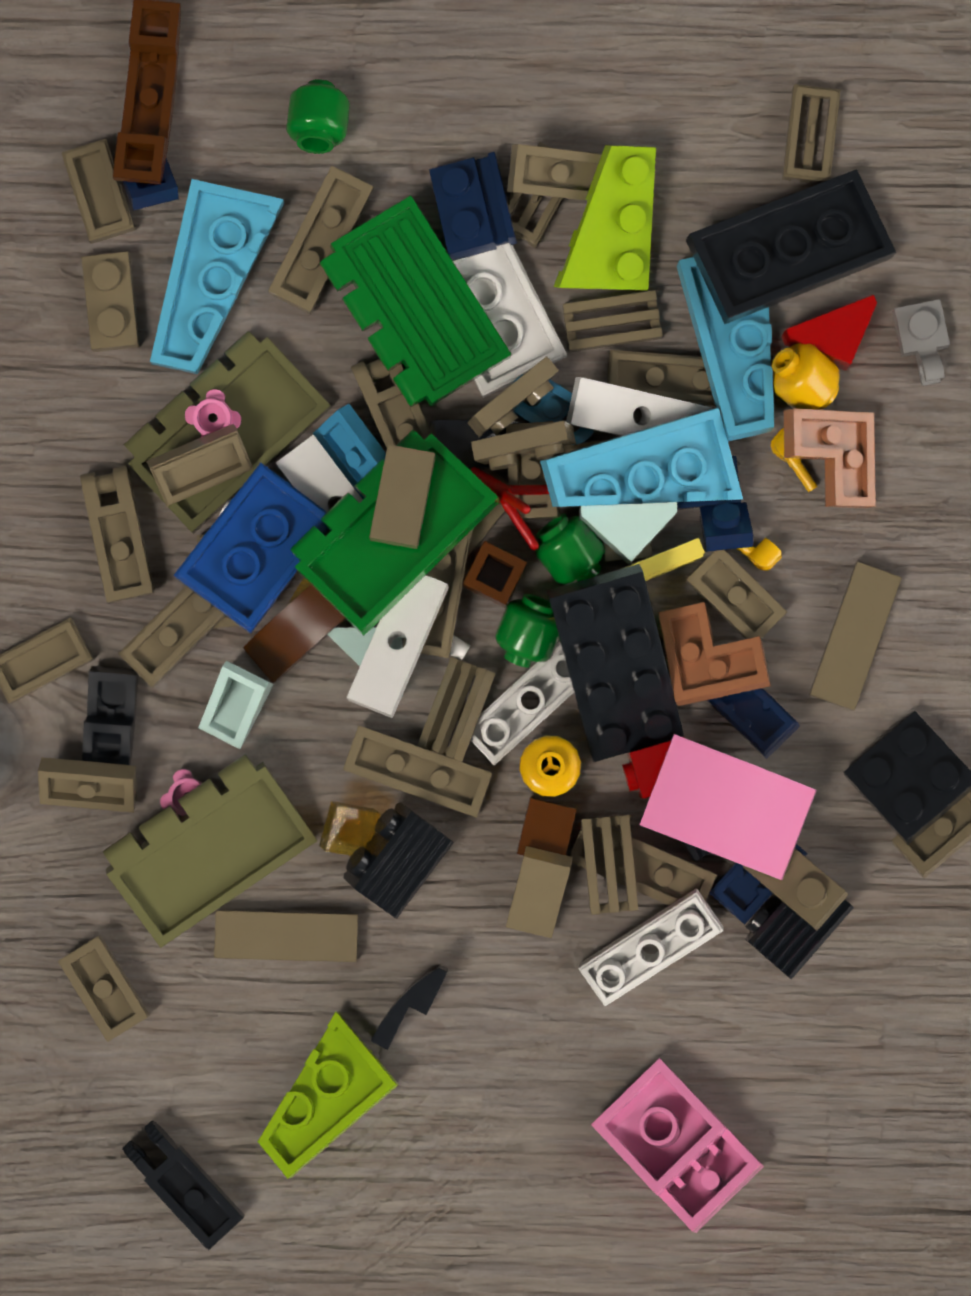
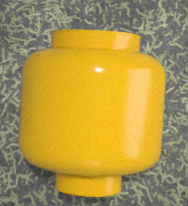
M794 344L789 348L781 350L773 359V391L792 408L821 410L834 401L839 391V369L834 361L819 351L814 345Z
M545 735L534 739L525 747L520 757L519 771L523 782L531 791L541 796L556 797L567 793L576 784L581 774V760L577 749L568 740L559 736ZM547 757L548 765L542 769V761ZM552 757L559 761L560 767L553 765ZM550 769L558 771L555 775L545 774Z

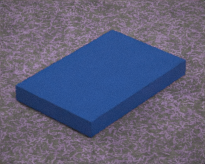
M260 463L179 567L174 577L251 634L298 573L295 566L300 560L290 551V548L313 526L325 536L329 533L330 529L321 521V518L327 511L264 464Z

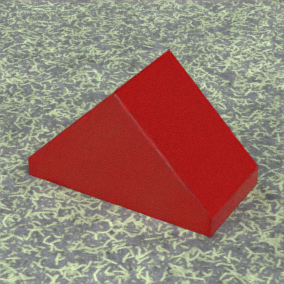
M873 294L787 328L781 336L783 343L788 347L798 343L812 344L834 361L839 369L846 371L852 364L876 308V298Z

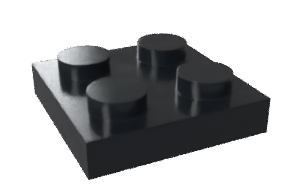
M916 711L843 772L849 782L907 845L971 792V770Z

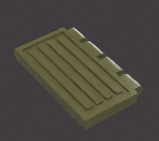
M247 331L224 352L235 365L230 371L216 359L190 383V386L200 396L195 403L181 391L155 415L166 428L160 435L147 422L123 444L135 457L128 464L164 502L147 461L201 438V433L195 426L186 422V409L189 406H197L205 400L206 394L210 390H220L225 394L226 404L232 411H237L241 415V425L237 430L253 470L168 506L193 534L221 510L229 499L234 498L260 463L266 467L269 466L332 408L268 337L260 343ZM211 413L209 415V421H217V415L215 413Z
M244 754L218 772L219 777L226 785L225 788L219 791L214 782L209 778L178 799L187 814L180 818L170 805L139 826L141 833L147 840L146 842L140 844L130 832L103 851L111 864L105 869L106 875L160 948L318 841L313 831L264 762L255 767L248 756Z

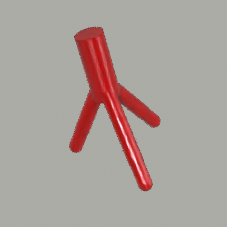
M476 467L471 468L470 470L499 497L500 504L532 550H537L539 548L538 541L517 511L518 509L520 512L528 514L531 508L515 495H549L547 485H507Z

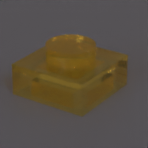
M331 801L319 846L325 852L349 856L360 847L366 848L367 842L372 840L375 834V825L380 818V813L374 808Z

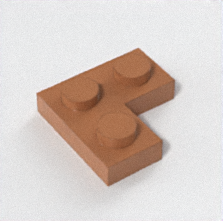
M795 408L784 410V458L825 460V507H876L874 413Z
M705 602L658 612L674 698L678 706L771 686L760 636L715 646L708 608Z

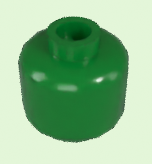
M322 79L311 80L308 84L295 89L291 93L288 106L286 130L289 137L296 142L301 150L308 153L324 154L333 150V147L338 146L344 141L347 134L350 109L347 96L335 88L333 83Z
M562 513L560 518H553L538 531L536 538L539 540V548L535 550V554L556 582L561 584L578 582L595 577L601 571L602 567L599 561L605 553L604 543L580 519V516L568 517L566 513Z
M524 594L522 599H514L507 604L495 633L497 644L506 651L504 655L506 660L515 665L529 668L532 662L541 663L551 659L558 644L559 636L548 600L536 595Z

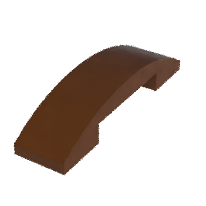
M133 0L129 34V47L131 51L121 132H118L113 170V179L116 181L161 184L176 90L181 24L180 3Z
M310 585L265 625L243 649L269 680L275 683L308 655L312 648L322 641L329 632L345 621L346 618Z

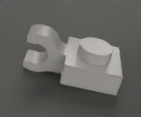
M941 300L894 308L892 315L901 357L916 356L922 386L941 383V379L945 378L942 360L937 350L946 349L950 345Z

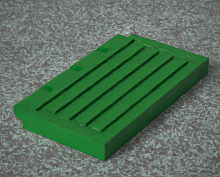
M411 195L332 242L330 248L333 253L319 263L337 292L351 284L355 286L356 289L344 296L342 300L361 330L365 331L377 323L381 327L380 330L368 337V341L387 371L394 369L402 363L407 368L397 374L393 380L410 407L424 399L427 400L430 406H433L508 360L512 355Z
M412 429L396 445L433 452L436 455L418 549L370 541L369 536L384 466L383 459L355 485V488L365 497L360 503L350 493H347L321 518V521L331 530L330 533L325 536L313 526L290 548V551L300 560L295 566L296 570L363 636L500 503L499 497L432 433L424 440Z

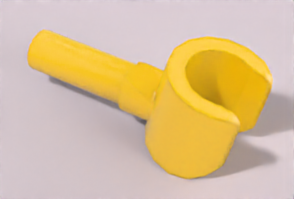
M782 428L771 441V451L794 470L806 490L810 492L817 487V484L803 465L802 460L784 458V428Z
M766 537L756 547L737 548L761 571L770 570L782 558L781 550Z

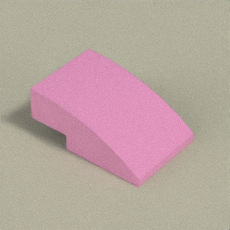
M674 734L640 825L783 880L817 790Z
M660 1058L591 1124L649 1188L695 1233L764 1167Z

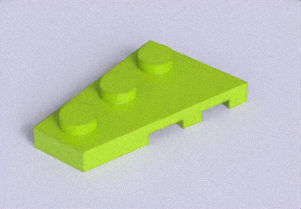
M605 145L585 199L587 201L586 208L578 229L574 230L568 245L571 247L563 270L559 271L553 287L648 290L656 147Z
M337 1011L327 1025L328 1028L318 1045L312 1050L304 1063L305 1066L291 1090L286 1093L257 1141L287 1179L292 1178L399 1085Z

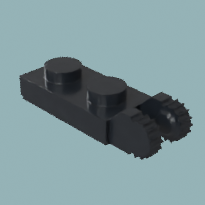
M154 1120L150 1121L144 1127L147 1136L165 1153L167 1158L156 1168L152 1160L138 1144L129 1141L122 1150L146 1177L144 1179L145 1183L209 1251L245 1215L181 1145L177 1147L174 1140L160 1125L154 1122Z

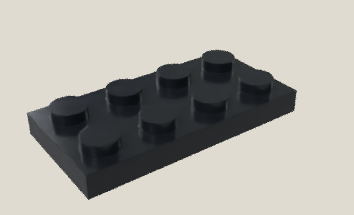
M857 169L692 232L686 238L687 245L724 324L892 259L896 254V250Z
M640 564L547 590L593 762L670 741L673 739L674 734L683 737L684 733Z

